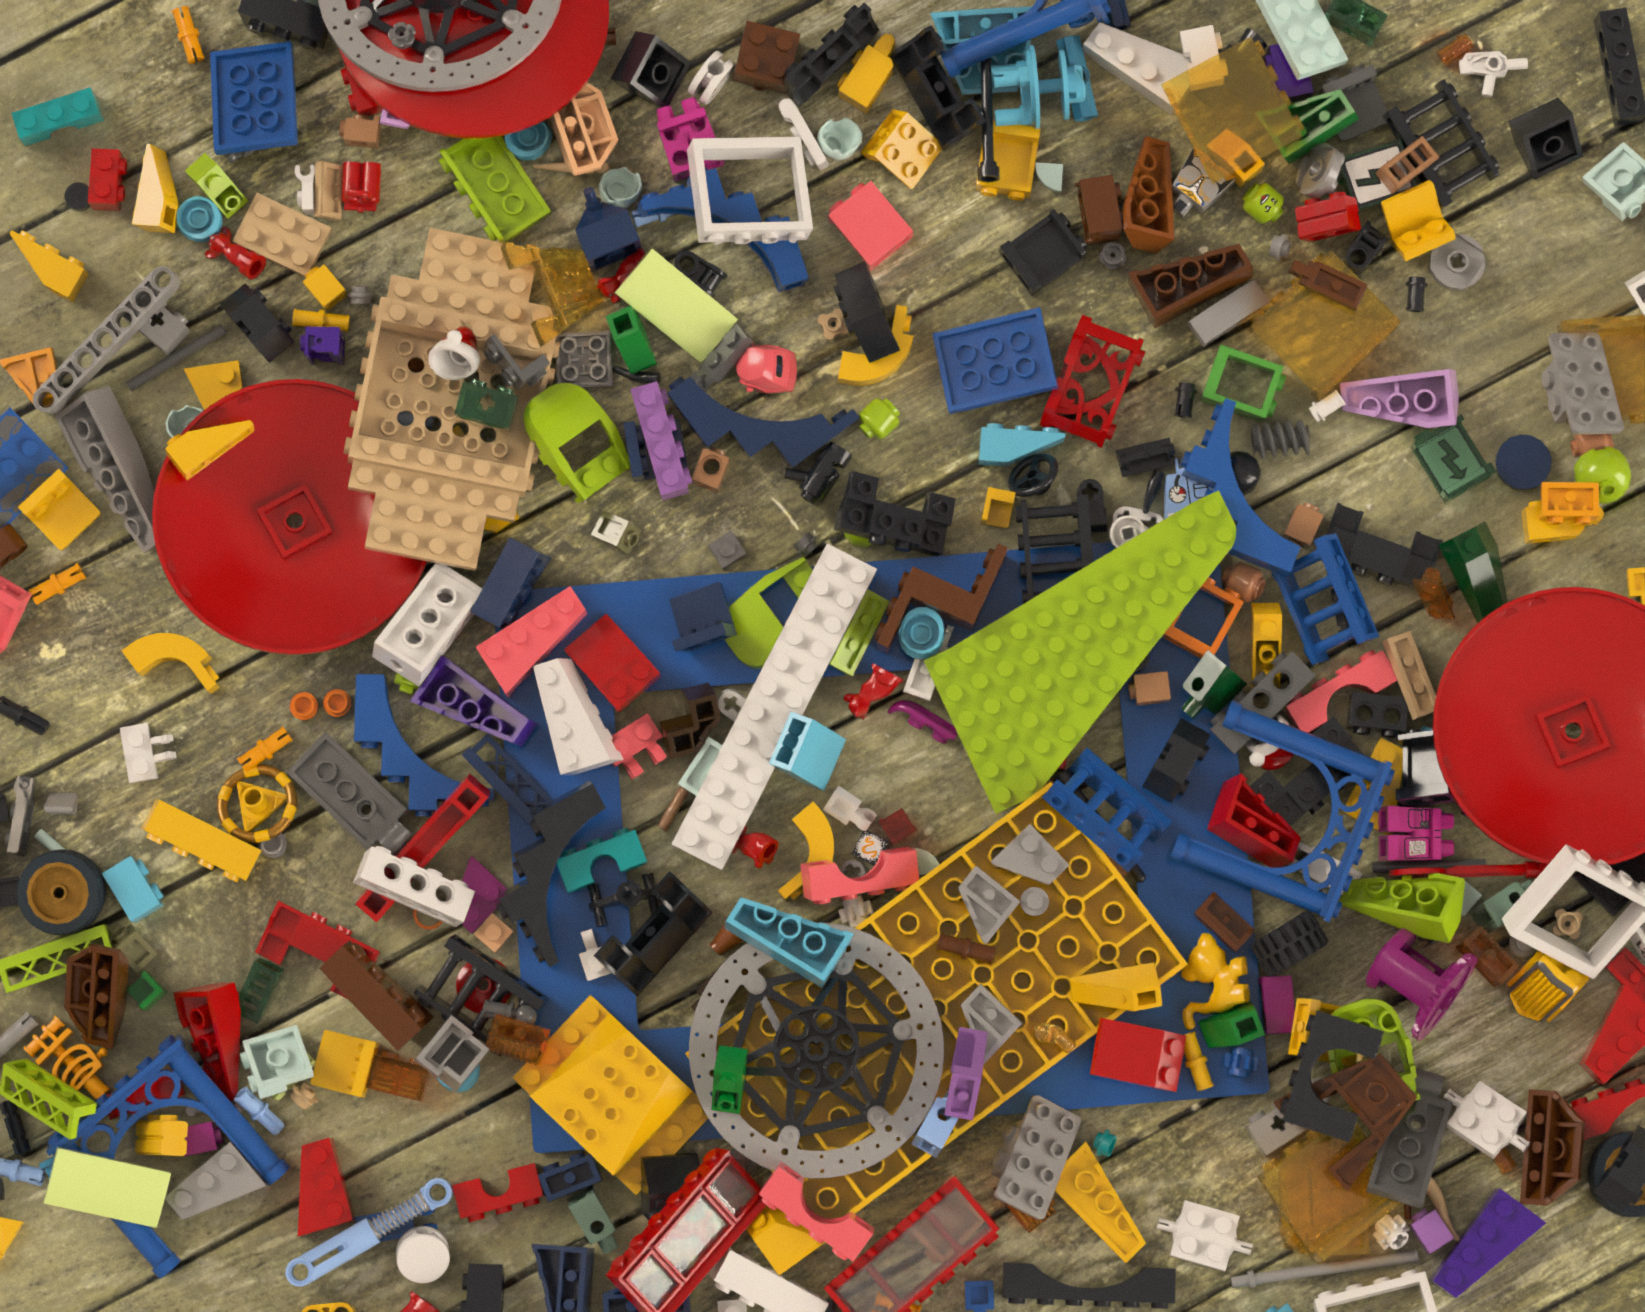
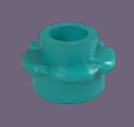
M1106 1129L1104 1133L1099 1132L1094 1140L1093 1148L1097 1149L1096 1154L1098 1156L1104 1155L1109 1157L1115 1147L1117 1136L1111 1134L1109 1129Z

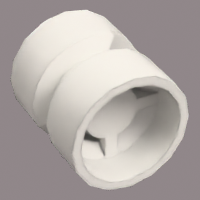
M1131 515L1121 516L1115 519L1109 528L1110 542L1115 548H1118L1146 531V528L1137 517Z

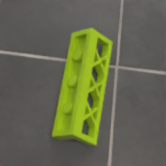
M103 924L0 959V976L6 993L66 974L67 964L59 961L65 951L71 949L80 951L82 949L78 947L85 945L84 948H86L91 942L103 939L106 947L113 948L109 938L111 936L109 926ZM47 958L54 963L49 973L41 975L33 971L38 960ZM57 964H59V965H61V966L64 967V968L55 970ZM18 967L27 971L22 982L11 985L7 971ZM30 974L37 976L28 980Z
M27 1058L3 1064L0 1095L69 1140L77 1137L79 1117L95 1114L96 1102ZM12 1080L17 1090L16 1093L10 1090ZM28 1090L32 1094L33 1100L35 1102L34 1104H32L29 1100L27 1094ZM45 1102L49 1104L52 1115L48 1114ZM63 1113L69 1116L68 1127L64 1122Z

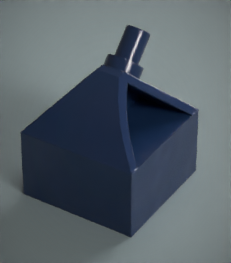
M588 187L583 190L586 199V209L575 232L580 248L592 273L627 258L641 248V243L627 209L602 202L596 196L594 188Z

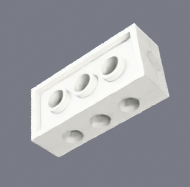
M435 563L375 640L372 657L412 683L420 686L474 614L470 611L482 588L448 566Z

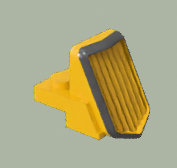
M1537 950L1506 985L1510 987L1508 995L1518 1015L1536 1022L1546 1020L1549 1023L1566 1007L1590 978Z

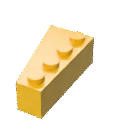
M159 799L155 800L141 827L142 830L148 832L146 838L160 845L164 840L174 845L172 851L186 858L189 853L199 857L198 864L210 870L215 865L224 870L222 876L236 883L239 878L247 880L261 852L260 849Z

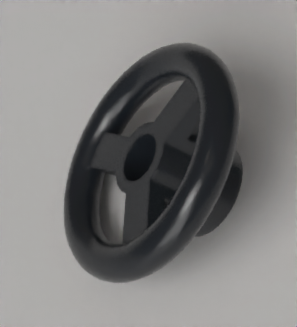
M1046 453L1034 454L1023 459L1013 468L1009 475V490L1016 492L1015 496L1018 497L1044 494L1049 490L1051 483L1057 476V460L1052 455ZM1041 462L1049 463L1050 471L1048 474L1042 473L1040 470ZM1030 466V469L1025 473V476L1017 480L1019 474L1026 467Z

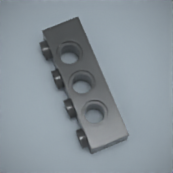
M1282 651L1271 662L1274 667L1267 674L1261 671L1251 681L1254 686L1247 693L1242 690L1232 700L1243 704V708L1269 718L1277 714L1316 676L1293 651L1287 654ZM1277 673H1283L1288 678V684L1283 689H1278L1273 684V678ZM1258 692L1264 693L1268 699L1267 705L1262 709L1256 708L1253 704V697ZM1221 710L1210 720L1213 726L1209 730L1232 754H1235L1252 737L1222 727L1226 713Z

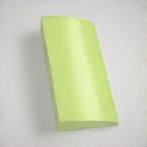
M649 249L615 292L617 296L632 306L639 314L699 363L703 362L738 320L653 249Z
M57 1147L43 1203L157 1228L171 1172Z

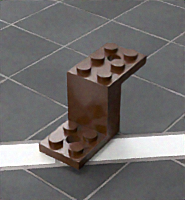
M998 543L995 550L989 549L982 568L986 569L984 575L978 573L971 592L913 566L910 573L904 571L898 584L900 595L898 598L892 597L886 610V616L889 617L886 624L881 622L875 634L874 641L877 642V650L888 654L910 604L916 607L933 609L942 619L972 632L1006 558L1008 548Z

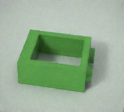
M1220 345L1201 402L1216 406V404L1221 405L1225 398H1227L1215 393L1227 358L1273 374L1261 409L1230 399L1236 402L1233 413L1264 423L1267 416L1272 418L1277 404L1273 400L1275 391L1281 392L1286 376L1282 375L1284 366Z

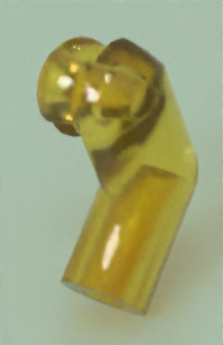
M1039 1023L1034 1028L1037 1040L1044 1043L1057 1044L1065 1053L1071 1052L1076 1046V1043L1056 1024Z

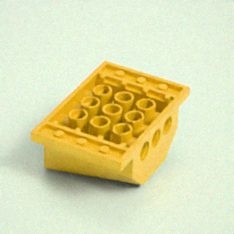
M591 995L512 1077L547 1114L635 1195L641 1191V1157L676 1154L709 1119L702 1108L698 1096Z

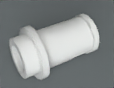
M1335 390L1316 404L1312 402L1313 406L1309 410L1317 422L1320 420L1325 421L1326 416L1346 405L1338 391Z

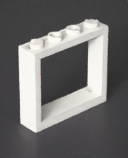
M801 137L692 139L687 149L699 243L714 242V245H719L723 242L747 244L751 241H762L765 244H772L783 240L796 243L797 240L808 239L813 230ZM790 159L799 221L712 223L704 160Z
M1566 844L1503 916L1502 921L1510 936L1594 979L1645 922V883H1637L1624 871L1617 872L1601 859L1596 861L1583 849L1579 851ZM1575 871L1632 900V903L1589 952L1531 923Z
M1417 1270L1406 1271L1401 1274L1400 1278L1390 1280V1277L1378 1278L1373 1281L1372 1285L1364 1287L1362 1284L1350 1285L1345 1288L1346 1291L1336 1294L1333 1290L1318 1294V1298L1314 1299L1313 1303L1315 1312H1327L1326 1308L1419 1285L1426 1312H1437L1426 1272L1418 1273Z

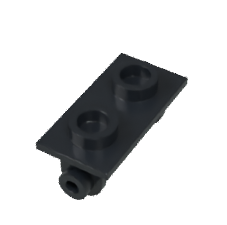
M1170 437L1116 450L1122 478L1175 465V449L1173 443L1171 444Z

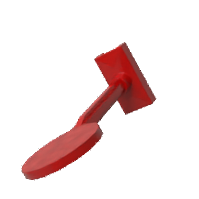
M1525 861L1524 864L1454 866L1447 869L1407 868L1390 870L1389 877L1402 878L1405 875H1412V878L1428 877V874L1440 873L1460 878L1498 876L1537 878L1548 865L1535 861Z

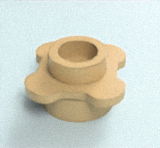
M836 308L830 314L819 315L818 323L822 325L823 337L825 339L832 340L834 337L848 333L841 309ZM832 322L836 323L835 327L831 326Z
M1558 909L1555 912L1556 924L1552 928L1553 934L1556 936L1566 935L1571 939H1577L1580 936L1579 928L1580 922L1583 920L1582 914L1580 912L1572 913L1566 912L1564 909ZM1566 921L1570 922L1569 927L1565 926Z
M298 1082L296 1085H292L291 1089L293 1091L290 1093V1097L301 1108L307 1109L319 1101L316 1091L309 1084Z

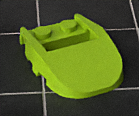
M571 383L554 384L536 395L527 404L524 411L525 429L530 440L535 441L540 451L538 457L544 465H548L556 474L555 478L562 486L568 485L578 496L574 499L577 503L586 500L625 470L631 468L628 453L616 425L595 399L582 387ZM598 421L610 439L608 441L611 446L573 472L558 448Z
M804 557L765 575L749 587L729 607L737 635L724 640L736 657L746 666L762 669L784 628L759 593L783 577L799 599L813 572Z
M1368 998L1343 1005L1335 1010L1332 1015L1385 1031L1380 1046L1396 1042L1405 1071L1399 1073V1075L1417 1095L1416 1100H1420V1094L1416 1090L1415 1078L1417 1074L1412 1054L1413 1048L1402 1026L1403 1024L1392 1006L1380 999ZM1344 1049L1328 1051L1332 1073L1344 1068L1341 1058L1357 1053Z

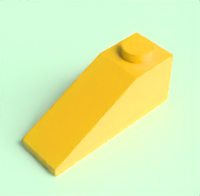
M251 420L188 431L184 435L177 434L167 442L168 446L165 448L166 455L188 481L253 433L254 424Z

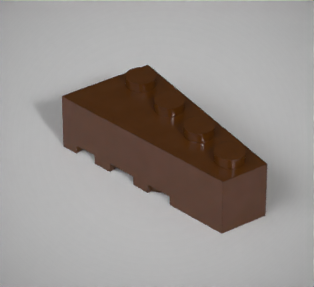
M1240 244L1205 252L1204 255L1192 258L1185 257L1177 262L1165 265L1158 264L1142 271L1128 272V284L1154 329L1252 278L1253 266Z
M349 940L319 968L397 1051L434 1018L428 1010L383 971L380 966L373 962L357 943Z

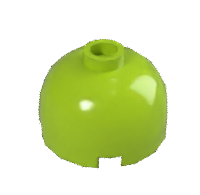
M1604 447L1605 449L1597 451L1595 448L1580 456L1574 466L1575 482L1599 483V504L1617 501L1625 494L1631 482V470L1627 458L1620 450L1612 447Z

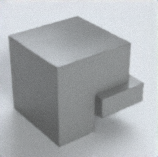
M451 1015L415 1061L453 1091L457 1092L484 1059L489 1048L472 1036L474 1032Z

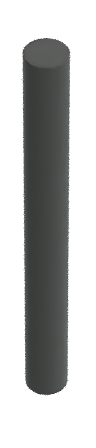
M219 324L126 382L131 391H134L225 335L226 331L223 326Z
M1486 860L1372 862V873H1389L1390 870L1407 868L1447 869L1454 866L1486 865Z

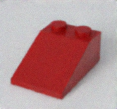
M607 614L602 616L564 649L567 655L618 713L661 678L659 671Z
M1100 1018L1090 1075L1158 1090L1176 1092L1186 1035Z

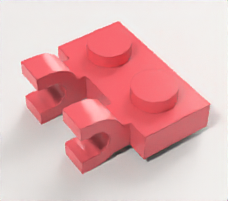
M648 713L612 735V742L624 759L612 763L615 768L622 763L631 780L644 772L639 763L633 758L635 754L643 749H646L655 765L667 758L663 749L656 742L663 736Z

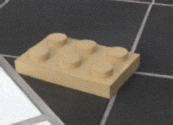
M256 193L232 242L233 244L243 246L250 252L255 251L261 256L263 255L267 260L305 277L307 272L314 267L332 232V228L264 195Z

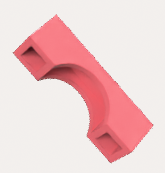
M1371 650L1359 657L1361 663L1351 667L1350 664H1347L1335 671L1337 677L1327 681L1326 678H1323L1311 685L1313 691L1308 694L1297 693L1288 702L1289 705L1283 709L1294 728L1310 733L1328 721V701L1332 694L1340 689L1356 687L1370 694H1377L1396 683L1397 678L1384 651L1381 650L1375 653L1374 650Z
M908 846L880 851L875 866L868 873L860 877H846L839 870L836 863L829 860L800 864L804 898L814 901V904L830 903L831 898L840 896L841 900L858 898V893L867 892L868 895H880L884 893V889L894 888L895 891H904L919 880L917 852Z
M781 1161L760 1190L759 1195L763 1197L761 1199L762 1202L773 1210L779 1208L786 1213L785 1218L793 1225L799 1227L801 1224L810 1231L808 1234L817 1242L823 1243L825 1241L832 1246L833 1253L843 1260L848 1258L854 1261L873 1235L875 1228L853 1212L839 1218H824L815 1214L807 1206L803 1197L804 1177Z

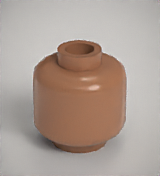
M1574 434V440L1570 441V448L1574 458L1578 456L1580 458L1584 453L1594 448L1596 451L1605 449L1604 447L1614 448L1611 434Z
M1241 561L1237 562L1233 567L1228 566L1222 577V582H1225V589L1229 588L1240 594L1239 599L1246 603L1253 599L1257 600L1261 596L1266 584L1260 569Z

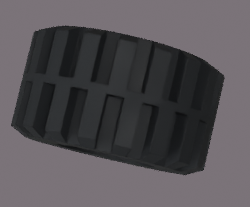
M1308 911L1254 941L1250 948L1266 975L1272 977L1322 949L1329 940L1313 913Z

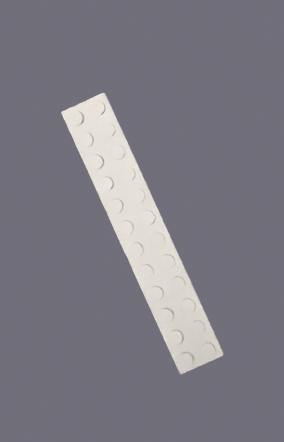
M826 544L672 842L673 846L723 870L775 769L774 766L769 764V761L790 712L803 715L877 572L875 567Z

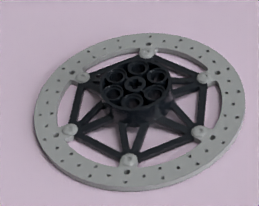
M318 0L323 21L333 41L344 55L360 69L381 81L398 87L417 91L437 92L459 90L480 85L497 78L521 63L537 48L547 35L558 14L562 0H533L527 14L517 11V0H508L507 6L500 0H489L497 11L472 0H398L383 7L381 6L386 0H374L372 3H370V0H360V7L351 11L348 10L345 0ZM414 6L420 12L426 43L422 44L414 40L409 48L422 54L424 61L423 63H416L395 57L374 45L360 30L367 26H372L388 35L389 30L393 27L379 19ZM460 7L495 21L451 43L445 44L454 11ZM429 13H444L436 41H434ZM505 28L513 32L499 45L479 56L460 62L444 64L445 56Z
M831 923L823 924L841 931L845 930L854 933V937L849 944L851 951L844 952L811 1006L802 1008L772 988L776 985L806 978L793 972L764 979L758 972V969L775 959L747 943L732 954L708 982L694 1013L689 1040V1062L695 1091L704 1112L720 1135L734 1149L755 1163L774 1171L782 1161L804 1178L844 1176L868 1168L891 1155L912 1136L925 1119L938 1091L943 1070L944 1038L941 1021L935 1002L921 976L899 952L882 940L858 929ZM856 959L873 967L893 985L906 1004L911 1016L909 1019L899 1021L852 970ZM743 969L748 970L747 975H742L741 972ZM839 981L838 1009L835 1010L822 1006L835 983ZM848 981H851L888 1021V1025L851 1023L846 1018ZM741 985L750 994L733 1047L742 1048L757 1001L761 1003L776 1032L772 1042L747 1055V1064L765 1054L773 1052L776 1067H746V1075L780 1076L787 1081L786 1119L782 1120L746 1079L743 1090L781 1131L777 1142L770 1140L753 1129L739 1114L711 1110L712 1096L710 1093L713 1092V1077L710 1076V1071L714 1070L716 1063L719 1026L730 999ZM767 996L792 1011L782 1023L779 1022ZM821 1014L830 1015L833 1018L832 1027L827 1030L819 1028L816 1023L817 1018ZM794 1020H800L805 1025V1031L800 1036H794L789 1032V1024ZM921 1023L923 1025V1029L918 1030L916 1028L917 1024ZM857 1032L887 1033L888 1035L861 1048ZM841 1035H848L852 1038L853 1045L847 1051H842L836 1046V1040ZM915 1039L917 1056L913 1079L902 1104L894 1115L891 1116L883 1107L904 1041ZM812 1042L816 1045L821 1042L824 1045L821 1049L824 1052L823 1055L814 1054L811 1056L809 1054L811 1050L809 1045ZM889 1043H893L878 1097L873 1099L856 1066L858 1059ZM784 1048H792L796 1051L797 1057L793 1063L786 1064L781 1061L780 1053ZM835 1062L842 1064L844 1067V1074L837 1079L830 1077L827 1072L829 1065ZM804 1069H811L816 1073V1080L811 1085H805L799 1079L800 1073ZM850 1077H853L866 1104L842 1090L840 1086ZM799 1089L811 1093L800 1114L794 1120L795 1090ZM830 1091L861 1112L859 1115L806 1127L803 1126V1123L823 1092ZM868 1121L875 1128V1132L865 1139L842 1148L826 1151H809L797 1148L800 1137L866 1123ZM887 1125H890L892 1127V1130L890 1132H887L885 1130V1127ZM786 1148L788 1150V1154L782 1155V1149Z

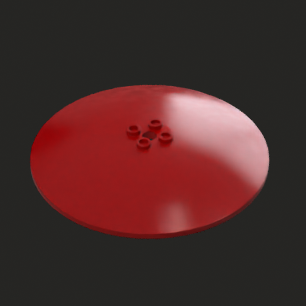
M345 0L349 11L360 7V0ZM386 0L381 7L398 0ZM479 0L477 2L497 11L489 0ZM500 0L505 6L508 5V0ZM517 0V11L527 14L533 0ZM562 0L552 27L542 42L528 57L497 78L465 89L430 92L398 87L371 76L349 60L340 49L339 52L346 68L359 87L380 108L395 118L415 128L446 137L464 139L498 137L519 132L551 117L565 107L586 85L599 63L606 43L609 25V0ZM413 6L379 19L392 27L398 22H405L407 25L411 24L416 31L414 34L415 40L422 44L426 43L418 8ZM460 7L454 11L445 44L451 43L495 21ZM429 13L434 41H436L444 13ZM367 26L360 30L368 40L383 51L407 61L423 63L424 56L409 47L406 49L397 48L392 44V40H389L388 35L372 26ZM505 28L445 56L444 64L460 62L479 56L499 45L513 32Z
M304 379L274 380L242 388L226 395L195 417L181 435L188 431L251 420L254 424L253 433L188 481L168 456L165 458L157 479L152 509L153 535L162 569L179 599L192 614L219 635L248 648L273 654L300 655L329 651L352 643L377 629L394 615L415 589L424 572L427 561L365 549L375 495L348 490L353 464L348 463L349 454L343 453L346 437L352 438L354 428L349 427L352 410L358 411L359 401L354 400L355 392L334 384ZM299 515L303 519L302 525L298 528L289 527L286 523L289 516Z
M1562 587L1537 591L1512 600L1488 614L1462 639L1452 654L1442 674L1434 703L1433 738L1437 761L1452 797L1464 814L1485 835L1505 849L1526 859L1546 865L1554 859L1566 844L1579 851L1583 849L1592 859L1596 861L1601 859L1608 865L1627 861L1645 853V605L1628 597L1595 588ZM1569 724L1577 725L1581 731L1580 737L1576 739L1569 738L1565 733L1566 726Z

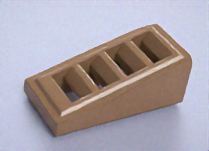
M1421 136L1380 167L1376 175L1387 189L1394 194L1440 157L1425 138ZM1417 147L1427 158L1425 162L1416 153L1415 149ZM1407 155H1409L1418 166L1416 169L1406 158ZM1398 162H1400L1401 165L1406 169V171L1409 173L1408 175H1405L1403 171L1399 168V166L1397 165Z

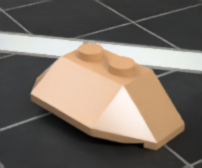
M588 82L565 107L549 117L564 162L574 176L601 169L618 143V137L601 90Z

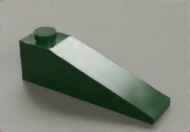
M1485 521L1439 544L1477 624L1488 614L1508 603L1498 546Z

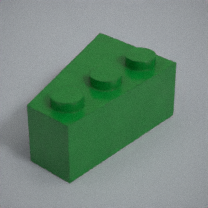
M1341 89L1310 97L1305 101L1294 104L1281 105V107L1272 110L1255 112L1288 164H1291L1311 151L1316 145L1325 142L1359 120Z

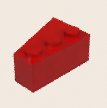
M1242 773L1224 781L1207 830L1269 867H1282L1293 862L1301 837L1278 812H1272L1263 802L1265 798L1260 793L1256 794L1246 783L1247 779Z
M1627 984L1619 986L1609 1009H1607L1604 1015V1019L1579 1063L1598 1085L1605 1084L1645 1046V1003Z

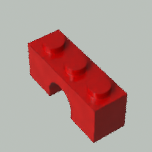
M537 1163L507 1170L510 1180L509 1188L503 1195L498 1197L491 1196L486 1192L482 1178L452 1185L460 1219L468 1218L470 1223L484 1219V1213L495 1210L496 1215L513 1211L511 1205L523 1203L524 1208L539 1204V1198L544 1197L545 1193L538 1177L540 1174Z

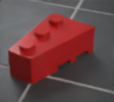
M326 1138L302 1145L297 1237L355 1221V1214L333 1138Z

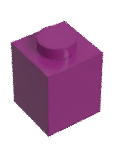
M212 1121L188 1126L187 1137L184 1139L187 1141V1150L183 1157L221 1150L220 1144L224 1143L220 1127H216V1123Z

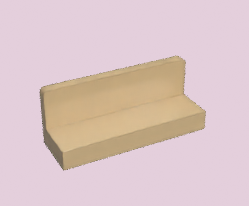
M1411 631L1382 641L1412 719L1425 718L1433 714L1436 694Z

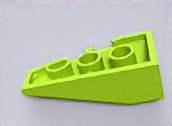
M1440 873L1428 874L1427 878H1412V875H1405L1399 880H1386L1384 877L1352 879L1348 891H1344L1339 901L1342 902V906L1397 928H1405L1422 938L1450 943L1461 921L1465 880L1464 878Z

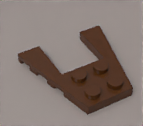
M1378 1052L1376 1059L1367 1057L1312 1083L1316 1094L1322 1100L1334 1090H1337L1353 1111L1359 1113L1358 1117L1372 1132L1328 1167V1170L1346 1191L1351 1188L1359 1174L1362 1173L1388 1135L1417 1099V1095L1381 1052ZM1291 1093L1273 1101V1104L1279 1111L1284 1097L1290 1098Z

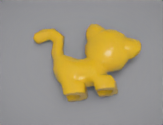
M1202 933L1200 935L1197 945L1189 955L1188 965L1181 972V977L1186 981L1213 982L1214 984L1209 1002H1190L1183 1009L1182 1021L1187 1030H1193L1195 1027L1193 1019L1195 1012L1202 1014L1224 1013L1236 1005L1250 1002L1249 985L1239 984L1238 977L1248 974L1246 957H1236L1228 965L1225 951L1217 945L1215 938L1209 933Z

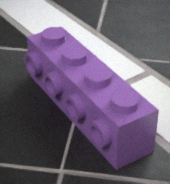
M656 381L630 389L662 501L689 493L687 484H691L692 480L688 467L682 468L680 458L685 456L681 442L674 441L672 431L677 430L673 414L667 415L664 405L669 404L665 388L659 389L658 382Z

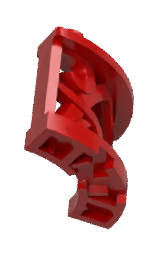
M1082 315L1073 334L1060 375L1057 377L1058 389L1052 390L1039 425L1045 428L1056 427L1095 442L1097 447L1102 448L1105 440L1111 441L1117 426L1113 424V420L1134 366L1140 367L1146 351L1141 350L1144 339H1133L1092 323L1093 318ZM1087 335L1103 340L1106 344L1101 348L1098 343ZM1111 344L1130 351L1129 357L1125 362L1122 363L1117 360V355L1120 351L1112 353L1109 358L1106 352ZM1093 353L1097 356L1087 366L1083 365L1080 361L1083 354H1087L1089 359L1092 358ZM1101 362L1109 379L1110 390L1102 396L1084 403L1085 395L1083 388L1075 379L1071 378L1073 371L1079 373L1088 372ZM1126 369L1120 385L1116 370ZM1076 389L1078 391V404H1074L1075 397L1073 399L1067 398L1068 390ZM1115 398L1110 413L1108 415L1107 411L1104 408H1102V406L1106 405ZM1088 412V420L1092 424L1094 416H1101L1103 422L1100 430L1081 424L1082 413ZM1056 413L1076 414V421L1060 416Z

